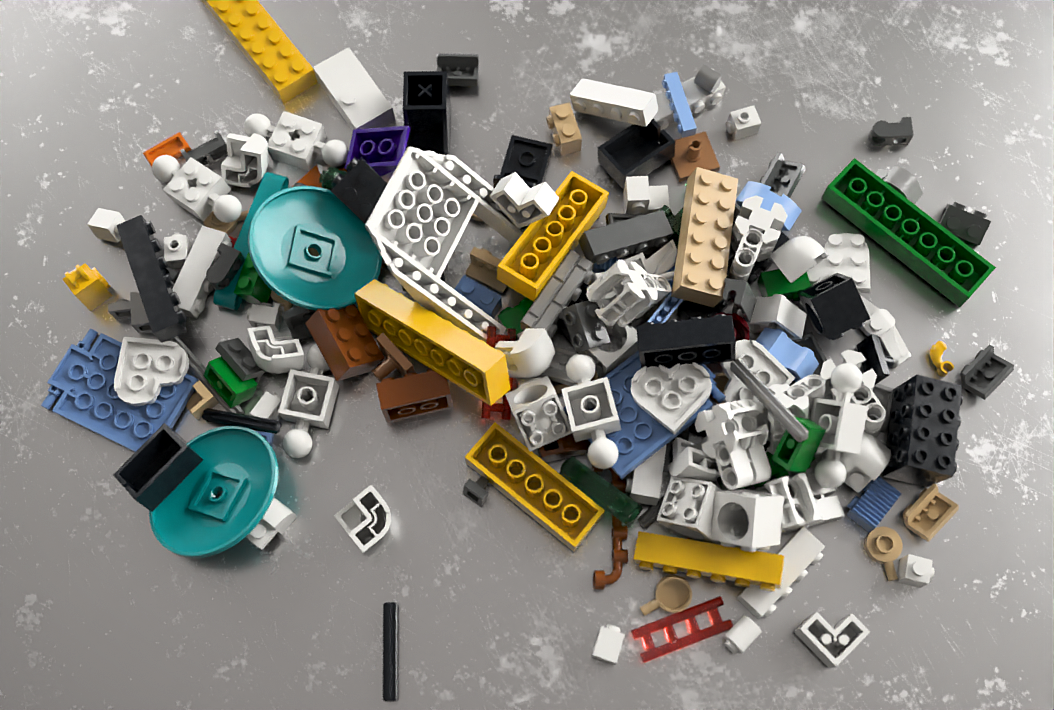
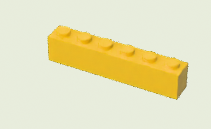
M638 531L633 558L635 563L639 564V568L645 570H653V567L662 568V571L668 574H677V571L687 573L686 576L700 579L701 575L711 577V581L719 583L731 580L735 581V585L741 587H750V584L759 585L761 590L774 592L775 588L781 589L785 561L784 555L761 551H744L737 547H726L719 544Z

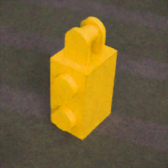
M84 263L81 266L76 265V269L72 272L65 273L66 277L63 278V281L90 311L113 296L108 290L111 287L110 284L95 267L91 270Z

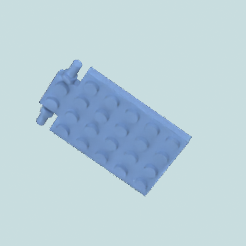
M90 328L82 341L79 340L76 346L71 344L47 382L51 385L47 390L49 393L41 406L50 410L57 397H60L52 410L54 413L136 452L164 423L171 429L173 428L195 391L193 385L199 380L186 374L182 383L163 386L153 404H146L144 406L126 404L118 397L114 389V378L122 343L101 333L93 347H91L90 345L98 332Z
M639 350L603 377H608L621 426L620 431L605 434L606 438L613 441L618 448V459L611 468L621 479L696 422L699 412L711 410L713 407V403L707 399L675 435L640 408L631 395V380L635 373L641 369ZM702 364L701 366L710 375L712 382L711 395L718 403H721L726 396L716 387L717 383L713 380L716 377L715 374L705 364ZM565 406V407L563 408V410H564L565 414H566L567 417H568L567 410H566V406ZM592 438L587 439L590 443H592Z

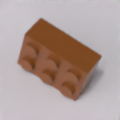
M355 304L338 310L333 308L329 310L317 309L305 323L337 381L371 372L384 359L381 350Z
M428 369L425 373L420 374L416 372L407 373L404 377L398 379L392 377L385 378L380 383H376L381 410L386 422L453 408L447 378L432 369Z

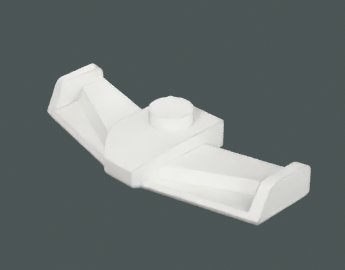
M672 239L648 259H645L642 252L624 261L627 267L630 262H636L646 273L658 275L667 272L675 265L677 248ZM605 272L594 273L593 281L595 282Z
M861 296L871 319L865 321V325L860 327V329L867 337L871 334L878 335L888 356L894 359L893 368L895 369L911 357L894 325L895 318L887 310L879 309Z

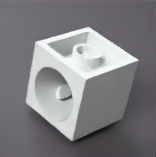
M617 321L614 326L605 324L608 335H612L620 340L621 349L614 352H605L598 347H594L578 354H585L592 358L598 377L601 379L637 352V330L634 327H629L628 325L620 327Z
M548 376L505 394L529 452L572 433L558 395Z
M671 476L656 520L679 537L720 545L721 541L711 539L715 491L720 489L712 482Z
M748 489L715 491L711 539L721 541L720 545L726 547L739 545L741 550L756 551V548L767 550L772 545H780L784 496ZM746 512L749 518V528L746 524Z

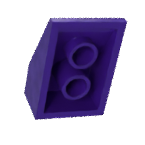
M395 126L354 129L345 169L348 170L346 166L354 157L359 159L362 156L380 176L395 171L406 151L410 127Z

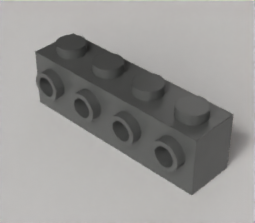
M661 210L584 231L578 242L585 258L592 263L600 265L614 257L621 259L635 251L636 253H642L649 247L655 246L660 248L668 243L669 238L673 235V231L664 211Z

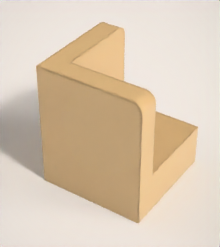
M200 380L193 385L197 392L191 396L186 405L189 412L197 420L202 417L205 409H212L219 403Z

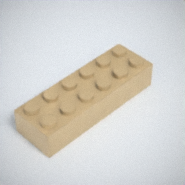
M696 167L687 179L671 292L672 297L713 308L723 299L738 185L737 178Z

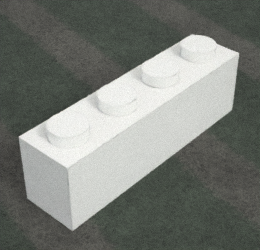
M695 77L681 83L691 113H699L706 106L720 102L726 88L720 80L719 87L711 94L694 83ZM666 91L656 95L658 112L653 117L661 126V130L666 129L675 122L673 110L671 111L669 105L670 101L666 98Z
M581 79L570 93L574 111L647 127L658 112L655 93L587 79Z
M206 226L201 227L172 290L177 293L181 302L178 305L179 310H182L186 316L197 319L205 308L206 298L214 288L208 281L206 272L219 258L220 254L217 248L221 242L232 247L231 239L225 232Z
M666 445L632 471L631 479L627 478L625 492L629 493L628 501L657 505L660 498Z
M803 526L777 553L778 555H784L785 559L781 589L775 588L774 592L761 590L759 585L750 584V587H746L736 599L757 619L763 615L767 618L777 608L774 603L779 597L784 600L792 591L789 586L795 580L799 583L807 575L808 572L805 569L810 563L815 565L824 556L821 551L826 546Z

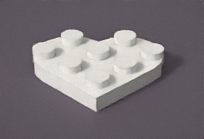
M850 233L830 235L824 248L829 256L807 271L811 286L835 273H840L853 279L859 293H870L869 249L864 237L861 234Z
M123 337L114 378V389L118 397L126 404L132 406L153 404L163 386L182 383L189 368L188 354L177 343L172 341L161 343L156 339Z
M746 339L736 341L735 360L740 359L767 388L773 384L789 385L795 379L758 342ZM732 361L721 362V367L729 378L724 387L723 394L726 398L723 401L729 403L750 398L753 400V393L730 370V363Z
M693 362L692 364L683 365L679 363L671 369L662 365L648 368L644 366L633 376L630 389L633 400L637 405L675 435L707 401L711 394L712 382L709 373L703 366Z

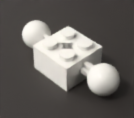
M283 111L276 127L272 126L269 119L262 114H252L244 123V131L248 137H251L254 133L265 139L270 138L267 145L271 159L306 171L312 169L318 154L322 155L324 162L331 167H340L346 163L349 152L348 147L340 140H330L324 143L327 136L321 123Z
M162 155L153 162L152 172L159 181L168 183L163 191L173 202L200 220L204 221L212 211L218 220L225 223L234 222L240 217L242 212L240 201L232 195H227L231 188L221 176L190 157L183 167L180 168L179 162L174 157Z
M314 344L307 352V362L311 367L310 373L290 369L278 411L283 420L296 423L295 428L286 433L282 442L285 453L292 458L305 457L311 451L313 442L308 433L309 426L328 429L339 389L335 378L323 376L324 371L330 368L317 344Z
M577 354L568 360L566 373L569 379L578 385L561 389L575 442L592 438V443L588 448V459L596 468L607 469L616 463L619 453L616 444L607 439L605 434L620 431V421L608 377L591 381L596 371L594 361L588 355Z
M850 363L840 364L832 371L831 383L837 390L836 401L814 398L810 420L827 430L819 447L827 448L826 458L816 465L814 475L821 486L829 489L839 487L846 478V469L839 461L841 451L860 454L868 406L849 403L851 393L860 388L863 379L859 368Z

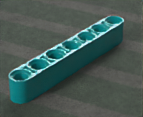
M270 172L264 174L234 245V249L240 251L245 259L249 252V227L256 211L270 196L289 187L288 177ZM244 262L227 288L223 290L216 289L213 298L215 305L235 311L239 309L243 299L233 292Z

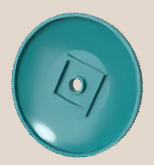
M296 186L281 190L270 196L260 205L249 227V253L261 279L277 295L294 305L306 309L329 310L333 308L338 310L356 303L354 293L372 280H377L382 265V255L365 227L366 224L328 189L314 186ZM308 249H316L319 253V256L311 255Z
M242 426L218 427L206 431L188 442L203 461L153 512L149 511L150 525L155 537L162 546L172 553L187 558H203L221 553L244 539L264 517L276 491L278 463L275 452L269 442L258 432ZM223 491L222 495L216 499V495Z

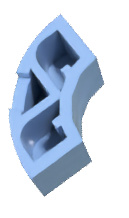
M748 181L736 199L738 205L742 207L745 199L756 195L763 198L760 208L770 212L774 202L781 204L787 214L782 230L789 231L802 210L786 195L783 194L780 197L770 191V186Z
M765 327L756 340L795 377L793 380L795 382L812 375L819 365L811 349L796 344L781 329Z

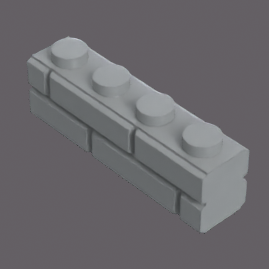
M569 250L521 320V329L523 331L525 329H545L551 338L557 330L558 326L556 323L558 320H564L562 310L567 308L571 301H577L582 292L580 288L583 283L588 284L594 274L592 272L593 263L576 252Z

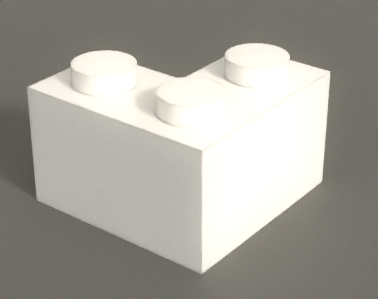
M516 172L500 179L490 194V198L518 229L549 216L559 200V197L546 182L529 188Z
M648 176L626 177L623 193L624 214L646 215L663 210L665 215L668 216L670 210L668 185L649 186Z
M774 294L771 297H755L756 304L751 322H747L751 333L762 332L765 327L771 329L778 328L783 330L791 340L802 339L806 313L781 294Z
M815 612L794 633L830 669L837 667L870 631L853 614L845 616L832 628L818 612Z

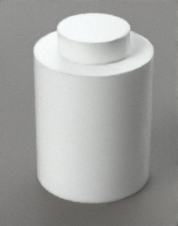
M743 615L725 634L726 642L724 644L732 653L736 654L739 652L743 654L762 631L753 620Z

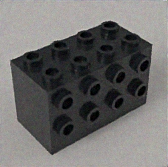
M915 375L893 389L886 447L891 450V457L883 471V477L923 487H929L933 483L936 484L954 477L957 470L955 457L959 447L957 434L961 424L959 412L963 402V395L961 394L962 385Z

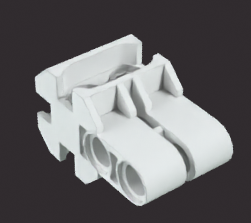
M756 195L744 200L732 229L730 246L736 254L729 270V279L747 281L755 261L760 262L770 258V254L773 252L787 218V214L781 204L774 202L770 212L760 208L763 201L762 197Z
M618 260L587 288L586 296L589 301L597 302L600 309H596L595 312L598 318L605 324L614 326L617 321L620 327H625L632 320L642 317L654 304H657L669 294L672 288L664 277L646 273L636 262H630L627 267L624 260Z
M846 350L841 353L843 364H853L859 370L861 363L866 361L860 352ZM829 359L823 362L820 376L825 378L826 381L825 396L832 393V400L836 401L837 390L831 383V374L836 366ZM871 369L862 374V384L857 391L851 393L849 403L868 406L864 431L877 438L884 422L885 409L873 393L877 375Z
M813 374L806 376L791 386L787 384H773L768 389L794 417L810 419L814 398H825L826 381L822 376ZM753 396V400L761 405L763 413L755 416L757 425L760 427L767 424L769 430L767 440L771 442L767 451L773 455L786 429Z
M751 398L715 405L712 407V410L699 412L695 422L697 433L705 430L709 440L701 444L703 452L712 459H716L725 487L730 490L765 482L771 477L770 464L763 446L766 444L769 435L768 426L765 424L758 427L755 416L763 413L761 405Z
M801 473L792 478L788 476L767 482L764 484L765 487L754 490L784 496L781 534L798 531L803 526L808 528L845 517L838 496L824 498L835 493V488L829 489L821 486L814 474Z

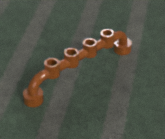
M592 465V472H603V469ZM611 467L607 469L612 474L611 537L613 540V571L611 574L605 575L604 570H594V590H604L605 585L616 582L622 574V564L628 563V550L622 549V540H627L628 537L627 526H622V517L627 516V503L621 502V493L626 494L627 481L626 479H621Z

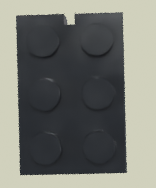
M654 119L650 121L647 127L632 124L597 147L598 162L624 190L626 177L646 176L675 156V141L664 129L661 130V126Z
M164 423L113 476L125 487L126 491L135 501L153 512L203 459L180 435Z

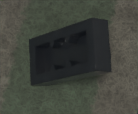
M871 334L856 345L858 352L862 353L866 361L862 362L864 373L873 369L877 375L874 385L890 375L889 369L893 367L894 359L891 356L884 355L878 335Z

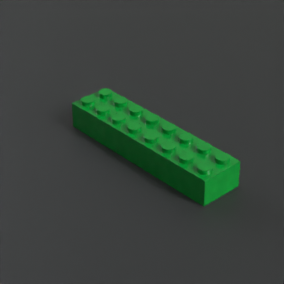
M855 158L827 186L821 197L958 307H961L996 268Z

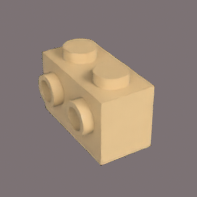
M570 102L549 107V116L546 117L548 128L553 131V142L555 147H558L560 155L563 156L581 151L582 137Z

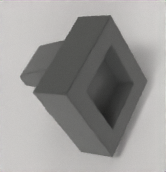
M482 475L476 482L469 478L464 485L463 494L482 507L487 501L488 491L486 489L489 480Z

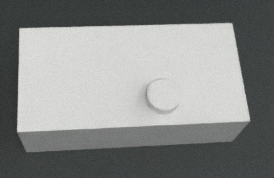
M349 47L313 67L318 83L352 131L354 129L381 128L395 121L393 107Z

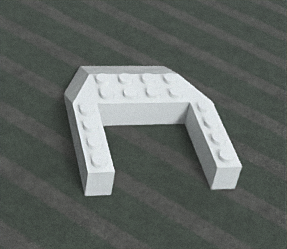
M408 147L365 227L390 272L415 301L429 311H433L437 316L450 321L456 327L466 330L473 337L483 340L487 345L495 348L506 328L443 282L440 277L473 213L513 245L530 224L518 229L490 198L494 188L457 157Z

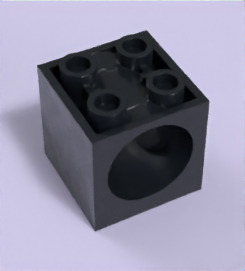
M835 273L797 293L815 332L828 340L839 339L844 336V332L850 329H858L865 325V321L871 319L853 279L843 274Z

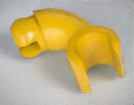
M942 341L932 345L930 358L937 367V374L940 377H945L947 372L943 367L948 371H952L954 365L950 361H942V354L947 349L946 344Z

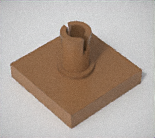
M706 131L674 140L675 156L670 161L679 182L686 181L696 167L713 172L719 171L720 165Z
M384 333L376 338L379 348L386 358L375 369L371 370L378 381L381 382L395 369L403 377L407 373L415 372L413 364Z

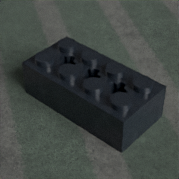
M718 314L710 318L693 317L689 320H668L665 323L657 324L647 322L636 326L641 368L647 366V368L652 366L659 367V365L672 368L679 363L683 365L692 364L693 362L702 365L735 361L736 340L732 315Z

